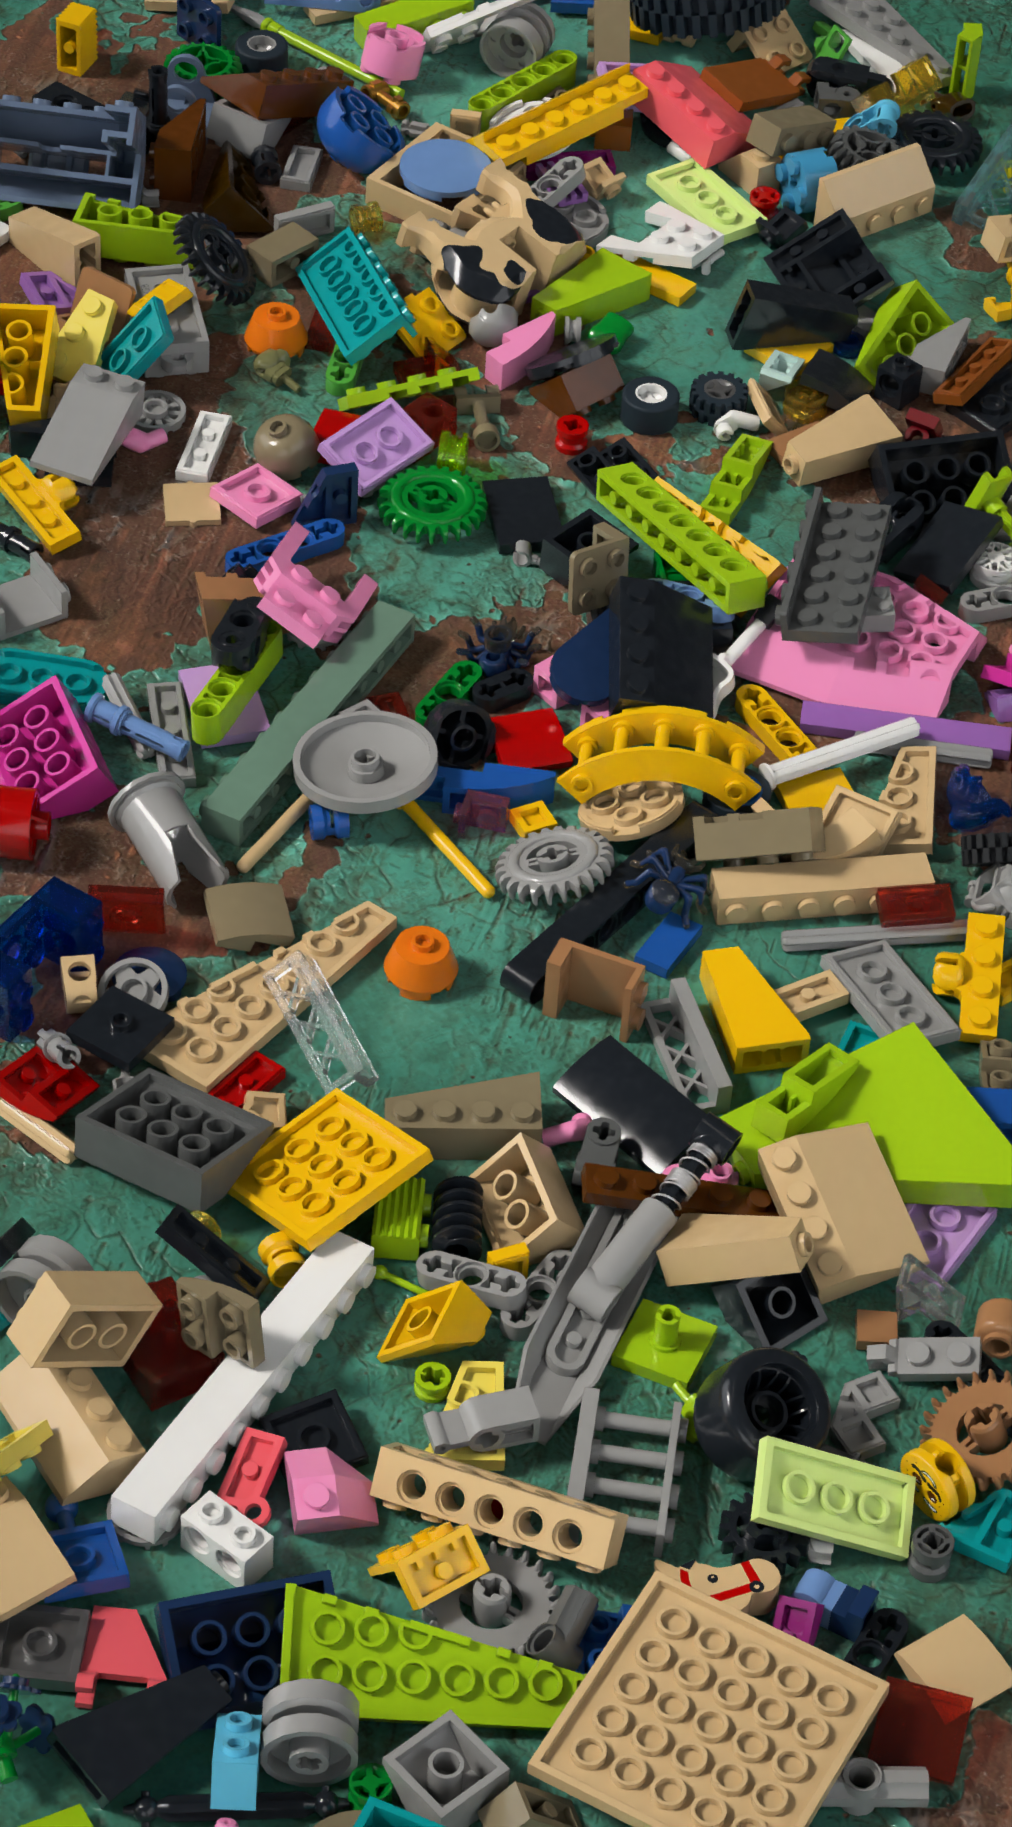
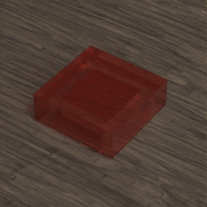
M922 573L914 582V590L923 594L940 607L947 600L948 593Z

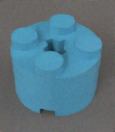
M820 147L787 153L783 157L782 162L775 165V176L781 184V204L783 208L787 206L796 214L815 211L819 178L838 171L833 156L827 157L824 153L827 151L826 148Z

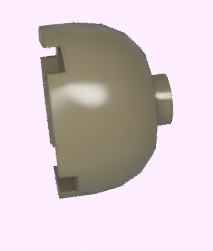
M279 414L267 419L258 428L254 437L253 452L257 463L284 481L301 477V471L305 470L308 466L312 469L321 456L317 451L320 441L309 422L294 414Z

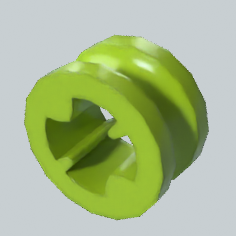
M431 1361L420 1365L416 1369L414 1376L415 1395L426 1403H438L445 1400L451 1388L450 1370L439 1362Z

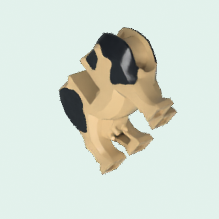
M498 158L482 170L476 187L479 193L495 198L500 204L496 201L492 202L491 205L485 204L473 193L454 207L449 225L470 229L464 237L441 227L435 220H427L425 215L418 211L402 222L395 242L400 247L410 246L409 251L415 255L427 257L431 262L432 280L439 300L451 316L466 324H469L470 319L478 315L482 308L487 313L495 312L498 304L512 306L518 312V316L521 315L530 290L537 289L542 291L576 267L578 261L587 252L585 240L581 233L566 217L541 201L532 192L527 182L520 180L513 172L507 170L501 158Z

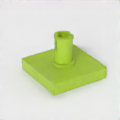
M643 1298L612 1354L611 1365L672 1388L673 1383L680 1381L688 1391L717 1336L718 1326L684 1314L674 1305H660Z

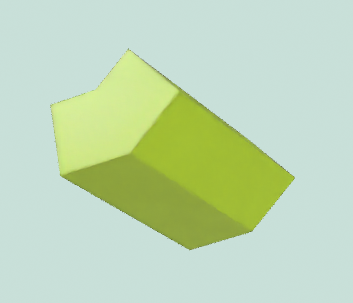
M964 22L962 32L957 35L949 93L960 92L970 99L974 95L983 39L982 23ZM966 42L970 43L968 55H964ZM962 70L965 71L964 82H960Z

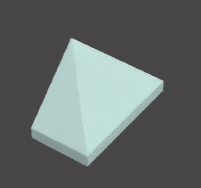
M775 349L761 368L759 384L766 391L791 384L804 366L805 359Z

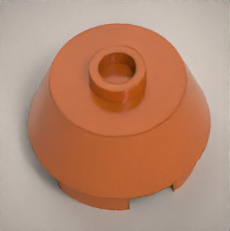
M269 302L255 309L245 330L244 340L248 351L252 350L257 355L271 348L274 350L283 349L288 352L290 357L297 355L300 358L308 342V333L295 307L283 302Z
M414 926L402 931L397 936L384 960V971L388 983L392 982L394 986L400 989L402 997L414 1001H429L432 994L441 992L444 989L448 992L459 970L457 958L448 938L438 929L429 926Z

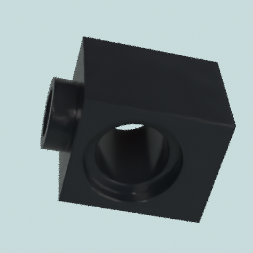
M897 352L878 366L874 397L900 411L919 397L923 366Z

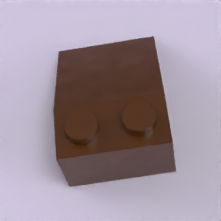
M199 98L159 129L156 142L151 141L149 160H154V167H151L149 185L154 186V189H159V199L189 203L192 201L206 151V99Z

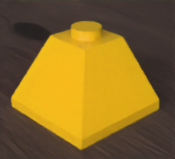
M463 1280L410 1297L405 1300L376 1358L381 1363L452 1351L464 1346H473L485 1335V1327L492 1311Z

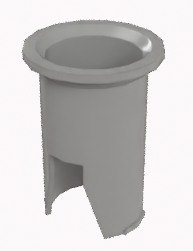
M158 771L139 777L121 789L111 801L107 814L111 826L120 832L127 833L163 893L167 905H171L175 909L177 904L173 891L181 881L177 867L178 863L183 862L188 872L208 888L227 884L230 876L228 868L223 865L183 799L185 786L182 778L175 772Z

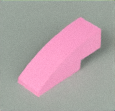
M551 311L504 333L502 345L486 352L485 378L493 385L498 384L499 389L503 390L526 376L525 366L545 356L554 341L556 314Z

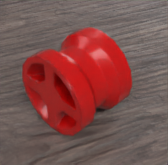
M759 186L751 190L749 198L751 205L761 212L769 222L779 212L776 206L780 202V193L776 189L767 186Z
M579 415L560 417L556 424V431L558 433L555 439L556 449L560 453L571 456L579 455L587 450L588 440L586 435L589 431L588 421Z

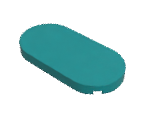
M17 648L0 649V704L9 705L56 675L76 698L84 715L85 708L95 693L103 694L105 700L109 701L102 687V678L107 673L104 672V667L87 659Z

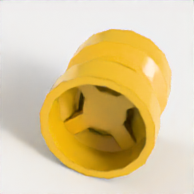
M283 1231L272 1233L263 1239L258 1246V1254L265 1266H268L267 1274L272 1284L278 1288H284L306 1261L304 1256L299 1253L298 1243L288 1237Z

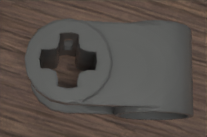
M603 1117L589 1122L581 1152H578L571 1186L582 1188L581 1171L585 1162L617 1167L618 1147L621 1139V1128L617 1122Z

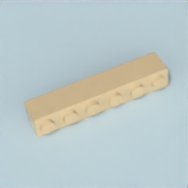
M926 852L711 868L708 897L716 925L931 909L935 880Z

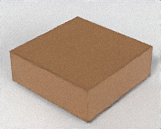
M857 1309L855 1317L856 1350H867V1345H889L890 1339H898L897 1312Z

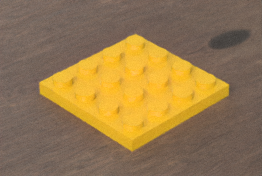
M336 1088L268 1137L230 1188L228 1194L311 1252L409 1178L416 1175L433 1161V1157L428 1147Z

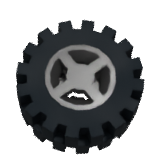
M713 371L707 372V376L701 374L691 384L689 411L692 412L694 418H698V422L702 424L708 422V426L712 427L719 418L730 410L746 412L748 402L747 384L742 383L743 380L740 377L735 379L734 374L724 375L723 371H718V374H714Z

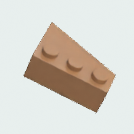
M194 572L202 621L210 649L212 634L235 598L237 601H242L252 596L264 597L258 591L253 581L254 578H238L237 573H226L225 577H206L205 572ZM283 627V634L290 633V631Z

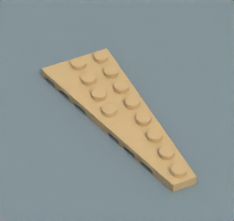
M366 901L335 917L334 922L330 926L320 931L313 932L311 930L303 934L302 941L287 949L280 946L273 950V956L258 964L252 961L210 983L209 988L198 996L190 998L186 996L178 1000L177 1007L165 1012L175 1018V1027L143 1059L178 1081L208 1093L255 1050L259 1051L393 932L397 928V917L372 902Z

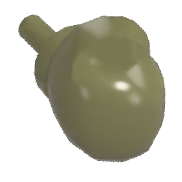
M270 348L254 359L253 368L260 378L273 383L277 387L285 383L295 393L301 391L302 387L290 378L292 369L290 368V356L287 351Z

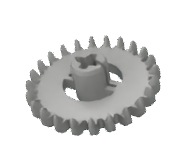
M555 826L553 830L544 828L541 829L540 833H529L528 838L521 837L517 839L516 844H510L505 849L506 852L501 853L498 858L499 861L495 865V878L503 894L508 892L509 898L514 900L517 892L522 904L525 903L526 896L531 894L532 902L537 906L538 897L545 894L547 903L551 906L552 897L555 893H558L563 902L566 903L567 890L574 891L580 899V885H586L589 891L593 892L594 884L592 878L597 879L601 885L604 884L603 872L606 876H610L611 868L615 864L613 846L599 832L595 830L590 831L586 827L576 829V826H568L566 829H563L562 826Z
M492 1541L488 1554L483 1555L491 1571L423 1607L422 1619L431 1626L472 1638L471 1640L496 1648L502 1647L512 1650L511 1652L527 1656L526 1643L528 1637L539 1625L548 1621L560 1597V1587L554 1585L550 1589L554 1580L552 1571H549L546 1576L540 1577L543 1572V1561L541 1559L534 1566L528 1567L530 1556L528 1550L524 1551L522 1557L515 1560L513 1559L514 1548L508 1547L503 1556L498 1555L496 1542ZM512 1592L519 1598L522 1604V1611L511 1606ZM460 1601L471 1606V1616L480 1626L474 1625L465 1618L460 1609ZM503 1624L506 1625L505 1627H502V1628H499V1629H485V1628H497V1627L502 1626Z

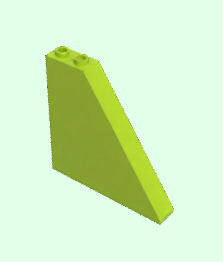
M914 1022L849 1053V1055L860 1061L858 1068L820 1113L796 1134L800 1135L868 1122L904 1203L1012 1208V1145ZM765 1094L719 1118L743 1133L740 1143L728 1159L732 1164L733 1171H738L739 1183L741 1185L746 1184L752 1188L768 1190L758 1168V1149L776 1143V1141L751 1126L756 1103L767 1095Z

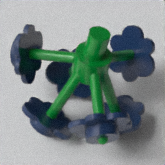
M17 1673L12 1676H3L2 1683H0V1692L9 1693L8 1698L6 1695L0 1694L1 1784H8L18 1779L13 1759L18 1755L16 1749L25 1744L30 1748L36 1747L41 1754L48 1753L52 1747L46 1738L56 1727L54 1717L49 1713H44L37 1704L29 1705L25 1713H23L22 1705L18 1702V1695H41L42 1690L29 1687L30 1679L23 1678ZM18 1719L19 1725L23 1729L21 1735L13 1740L12 1735L18 1726Z

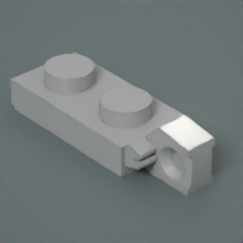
M904 1337L890 1339L889 1345H867L866 1362L869 1371H887L888 1376L898 1377L899 1382L956 1381L957 1377H960L962 1381H972L973 1371L981 1379L982 1341L981 1337Z

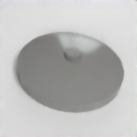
M377 710L343 713L318 723L301 737L293 753L294 778L305 796L325 808L351 814H371L389 811L415 800L431 786L438 771L437 745L425 727L406 716Z

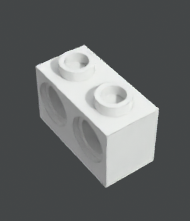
M209 1490L180 1516L181 1548L234 1587L255 1584L273 1568L274 1536Z

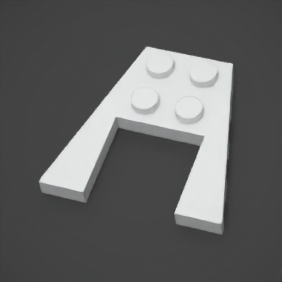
M497 0L491 3L485 2L478 5L471 12L465 14L461 12L426 27L423 33V42L426 41L424 53L431 51L432 54H437L446 50L450 45L470 42L476 37L482 36L499 13L535 0Z

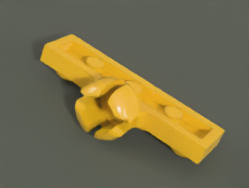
M17 455L0 463V492L52 555L82 540L80 530L65 513V511L75 507L80 501L79 496L76 495L77 487L73 480L52 473L46 475L43 479H38Z
M969 912L964 952L953 953L943 951L937 953L935 957L936 963L933 967L932 975L935 983H932L933 993L938 996L955 997L960 1001L959 1028L962 1031L958 1041L980 1044L981 1040L991 1041L997 1038L1006 916Z

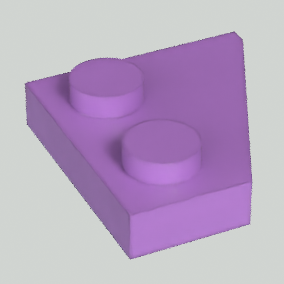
M52 271L21 273L19 284L31 304L55 305L57 315L71 312L76 287L64 282L61 277Z

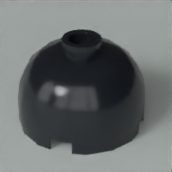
M464 698L449 699L438 704L429 712L424 723V727L435 740L438 751V764L442 767L470 770L474 768L470 764L477 763L480 759L484 761L490 755L495 744L496 727L491 721L490 715L479 704Z

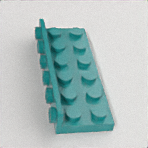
M348 226L294 269L344 358L352 366L357 361L366 358L383 341L392 338L401 327H404L412 338L418 333L413 326V323L417 320L406 307L408 305L398 293V288L389 278V273L380 263L381 260L372 249L371 243L362 232L356 235Z

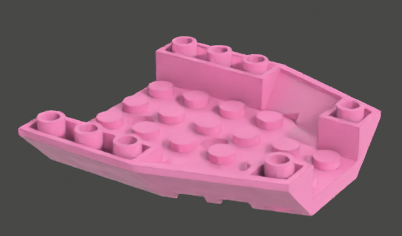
M787 571L777 580L768 593L781 600L783 583L788 584ZM877 571L873 587L890 588L896 614L894 631L861 633L859 644L782 641L781 626H776L774 623L769 630L765 629L731 667L734 675L801 700L939 718L949 702L953 679L966 659L975 662L987 643V638L980 631L943 609L900 579ZM755 613L753 614V616L751 617V619L748 621V624H747V626H746V629H747V628L749 627V625L754 621V615H755ZM932 643H935V644H938V645H940V646L935 647V646H930V645H931Z

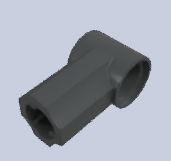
M566 1585L548 1621L539 1625L528 1637L526 1643L527 1653L535 1660L554 1663L553 1665L575 1672L583 1659V1650L579 1645L599 1607L597 1604L599 1599L590 1591L576 1585Z

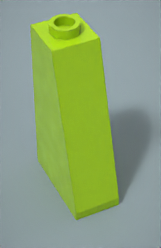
M601 248L532 297L530 321L551 311L556 314L554 336L564 333L565 316H569L571 320L581 317V326L603 318L608 312L617 313L641 304L650 299L652 273Z

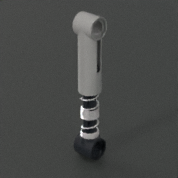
M708 1112L693 1132L688 1142L690 1147L687 1150V1156L679 1160V1167L673 1168L664 1179V1182L660 1184L659 1193L653 1194L641 1202L592 1267H588L578 1278L568 1294L567 1301L599 1323H602L617 1304L624 1289L675 1225V1210H681L680 1204L682 1201H688L697 1190V1185L701 1184L700 1178L704 1173H710V1169H713L715 1165L723 1166L740 1143L743 1133L712 1112Z

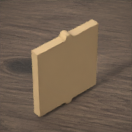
M188 481L187 483L163 484L165 525L190 526L192 528L200 525H221L220 503L209 496L210 487L218 482L194 483L193 481Z

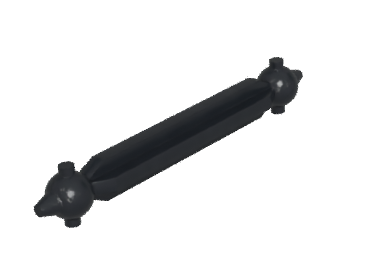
M322 1786V1791L316 1796L305 1791L257 1792L256 1811L210 1809L211 1794L168 1795L156 1801L150 1796V1791H141V1797L136 1799L134 1803L123 1806V1814L135 1817L137 1821L141 1822V1827H150V1822L154 1821L157 1817L169 1823L217 1821L225 1817L232 1818L235 1821L304 1819L316 1812L323 1820L342 1809L348 1808L349 1800L338 1797L331 1791V1786Z

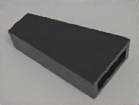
M747 279L725 328V332L732 350L847 341L852 329L858 324L859 313L851 296Z
M202 1665L61 1723L50 1732L46 1740L100 1808L103 1809L213 1719L217 1713L224 1710L233 1699L228 1694L230 1688L225 1679L217 1671L213 1670L210 1672L205 1665Z

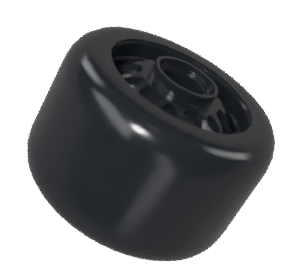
M760 1347L738 1355L717 1368L704 1380L695 1399L693 1419L698 1441L711 1462L725 1474L735 1479L755 1483L759 1440L768 1435L821 1450L830 1430L831 1406L824 1384L808 1363L789 1351L773 1347Z

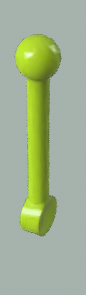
M384 1265L375 1266L376 1274L374 1278L377 1280L386 1279L417 1295L428 1292V1290L388 1272Z

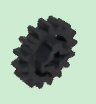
M749 1492L744 1493L743 1503L732 1499L729 1511L723 1510L718 1531V1540L722 1541V1554L732 1553L731 1564L736 1565L751 1559H764L773 1563L778 1568L780 1575L785 1574L786 1564L797 1568L800 1556L806 1557L810 1537L790 1532L792 1536L790 1540L788 1538L789 1531L751 1521L753 1496ZM738 1527L741 1529L740 1536L737 1532Z

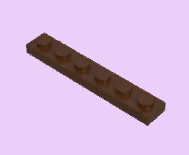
M585 1162L581 1171L582 1201L588 1204L636 1210L645 1198L660 1192V1184L664 1182L667 1175ZM700 1180L701 1184L697 1185V1190L689 1200L682 1201L680 1204L682 1209L675 1210L674 1212L676 1217L686 1213L779 1216L770 1193L766 1189Z

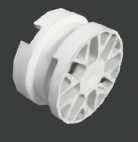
M991 542L986 548L989 552L984 551L969 572L971 582L979 589L1012 583V547L1000 542Z

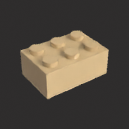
M45 1271L38 1279L35 1288L23 1307L18 1311L15 1320L6 1334L30 1368L123 1367L163 1304L138 1271Z

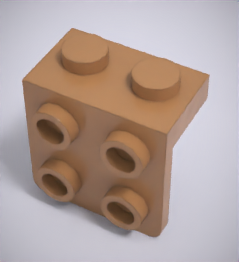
M87 266L81 270L71 312L57 315L59 328L61 331L88 289L114 300L118 305L109 341L105 343L104 350L128 324L130 315L127 314V311L134 303L136 290L129 284L91 266Z

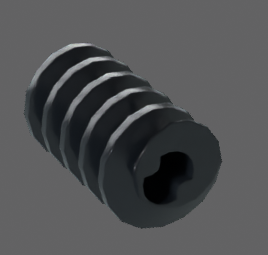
M467 1176L450 1177L440 1182L434 1189L432 1251H443L476 1261L481 1258L483 1188L474 1178Z

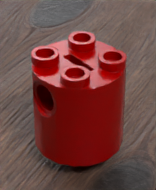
M0 785V858L32 861L35 856L37 841L49 840L52 814L51 811H40V791L38 788Z

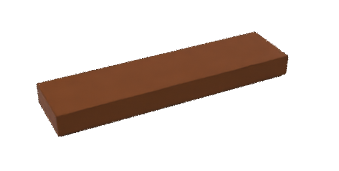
M990 337L932 393L933 402L935 404L963 406L1012 358V339Z

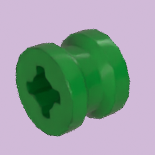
M366 1763L359 1765L352 1771L349 1776L348 1788L350 1811L362 1810L369 1798L365 1796L366 1792L369 1793V1796L392 1804L393 1784L384 1766L377 1763Z

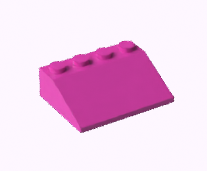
M56 675L0 710V785L38 788L40 791V811H51L52 819L89 811L118 792V788L87 722L84 721V715L76 698Z

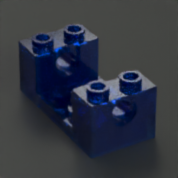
M55 876L0 925V1038L9 1043L21 1032L27 1031L34 1021L33 1005L30 1003V998L33 994V986L31 985L32 968L38 967L44 957L60 965V957L90 954H94L96 965L104 954L102 901ZM76 966L70 971L80 972L87 971L88 969L84 966Z

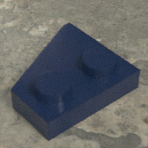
M355 462L323 467L294 515L291 526L296 521L303 526L325 518L340 520L344 525L357 523L359 470Z

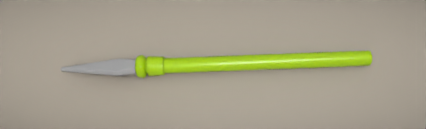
M233 5L230 9L231 12L252 27L276 32L283 36L288 44L331 66L342 69L345 73L366 84L377 79L383 80V78L375 74L361 71L360 67L285 29L284 26L272 18H264L257 12ZM388 84L392 97L397 95L404 97V89Z

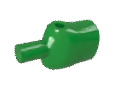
M608 312L598 324L589 330L587 339L607 333H615L619 345L614 348L611 354L617 355L627 339L634 333V327L620 315Z

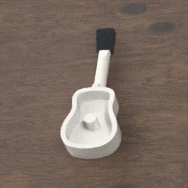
M772 594L766 596L765 606L757 610L754 615V621L726 652L719 655L713 653V719L717 715L723 698L730 694L735 687V676L731 666L765 629L769 630L775 623L776 606L782 605V602Z

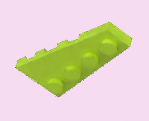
M456 367L437 370L438 376L426 378V373L407 377V382L396 385L395 379L376 383L377 389L366 391L365 386L347 389V396L337 399L339 411L343 412L380 404L390 397L394 400L463 386L480 380L478 367L456 371Z

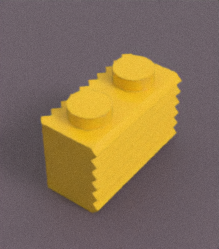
M71 2L59 14V17H56L58 71L80 77L98 59V51L96 50L98 48L96 45L98 43L96 40L98 38L96 35L98 33L96 30L98 28L96 25L98 22L96 20L98 17L96 13L98 11L95 8Z

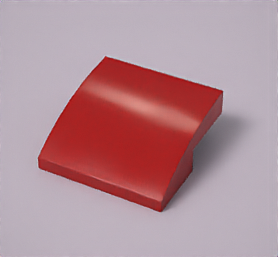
M552 707L490 717L496 727L495 744L491 751L492 753L496 752L499 764L548 771L572 766L573 758L571 752L563 745L564 731Z
M37 1045L0 1071V1097L32 1116L55 1122L97 1091L100 1085L73 1061H70L75 1066L73 1069H64L57 1063L49 1061Z

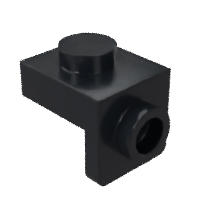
M787 206L781 209L769 222L762 217L755 220L760 231L758 233L760 240L766 246L771 247L773 245L777 249L809 228L806 220Z

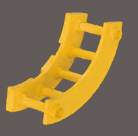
M666 705L622 709L620 714L603 718V716L594 718L564 737L563 745L578 758V764L560 775L556 781L581 804L595 795L619 785L640 781H666L700 789L718 798L736 811L761 791V786L744 774L746 767L765 753V745L739 726L729 721L725 724L709 718L707 713L703 711ZM643 744H654V746H638V747H632V746L643 745ZM669 744L693 748L695 751L668 746Z

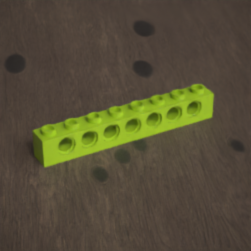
M630 462L597 469L596 500L726 614H735L765 606V593L768 590L767 576L636 464Z

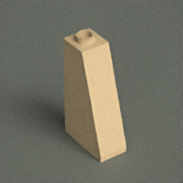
M35 206L8 217L9 243L41 270L52 271L61 277L64 282L76 288L83 267L91 266L101 271L100 234L96 231Z
M865 394L789 440L781 466L800 487L868 468V459L877 445L902 442L903 435L869 394Z
M686 1213L679 1217L656 1250V1254L666 1285L670 1287L800 1273L813 1253V1239L811 1234L806 1232L802 1217Z

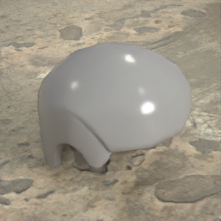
M498 304L497 309L493 313H487L482 308L478 315L470 319L469 333L477 344L496 348L502 345L504 333L517 328L518 312L514 307L506 304Z

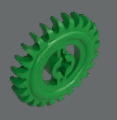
M421 465L417 466V470L407 468L404 473L397 472L393 478L387 479L385 485L379 489L377 507L379 508V517H384L385 526H388L392 521L393 534L397 533L398 528L403 527V538L405 540L410 532L415 531L417 544L420 542L423 534H427L430 545H433L436 534H439L446 545L448 533L450 532L455 535L456 541L459 542L461 529L465 530L468 537L472 533V524L475 530H479L480 522H484L486 518L488 502L486 501V493L481 490V485L478 482H472V477L469 475L461 476V471L454 470L451 472L449 467L445 466L438 469L436 465H430L426 469ZM448 494L453 496L456 502L449 500ZM408 500L416 502L417 509L413 507Z

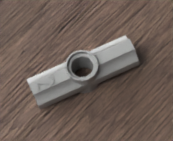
M853 1758L845 1765L821 1807H841L845 1812L855 1816L867 1815L875 1807L927 1808L929 1803L928 1770H926L925 1766H878L876 1762L869 1758ZM855 1785H860V1786H863V1787H865V1788H859V1787H857V1786H855Z

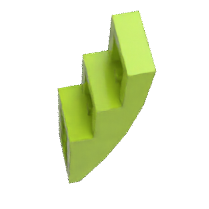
M742 433L724 455L721 470L711 481L709 494L700 506L729 526L758 479L770 454L773 441Z

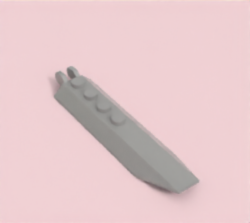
M595 1205L523 1347L515 1388L529 1385L541 1417L539 1440L536 1442L542 1445H546L582 1402L584 1387L594 1388L599 1382L658 1261L657 1247L624 1289L617 1304L602 1323H599L567 1301L568 1294L578 1278L588 1267H592L635 1210Z

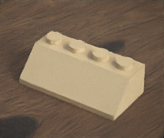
M914 143L819 178L813 226L843 208L855 225L861 238L932 212L935 184L921 146L918 143Z
M20 1354L0 1371V1410L12 1429L16 1431L46 1419L54 1435L40 1444L42 1451L31 1457L61 1506L114 1493L146 1454L145 1449L91 1367L30 1368Z

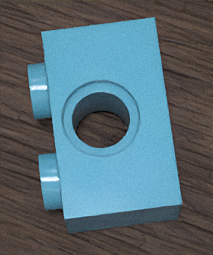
M243 1711L217 1713L212 1757L210 1809L256 1811L262 1715H252Z

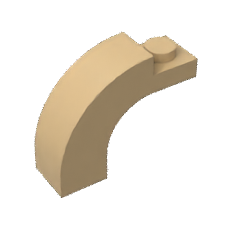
M762 797L751 806L753 813L774 810ZM852 806L835 822L824 827L826 852L813 853L814 860L867 857L882 842L877 829ZM791 855L779 856L781 863L801 862L792 861Z

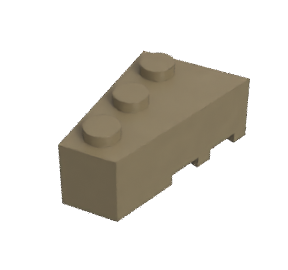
M819 807L768 810L747 814L733 813L719 817H692L696 861L723 862V867L745 866L746 859L757 858V865L779 863V856L791 855L792 861L814 860L813 853L826 852L822 808Z

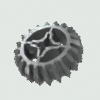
M853 125L852 127L844 126L842 130H837L829 142L826 155L827 157L833 156L838 171L903 147L896 145L897 141L895 139L888 138L887 134H881L876 129L871 130L867 126L860 128L857 125Z

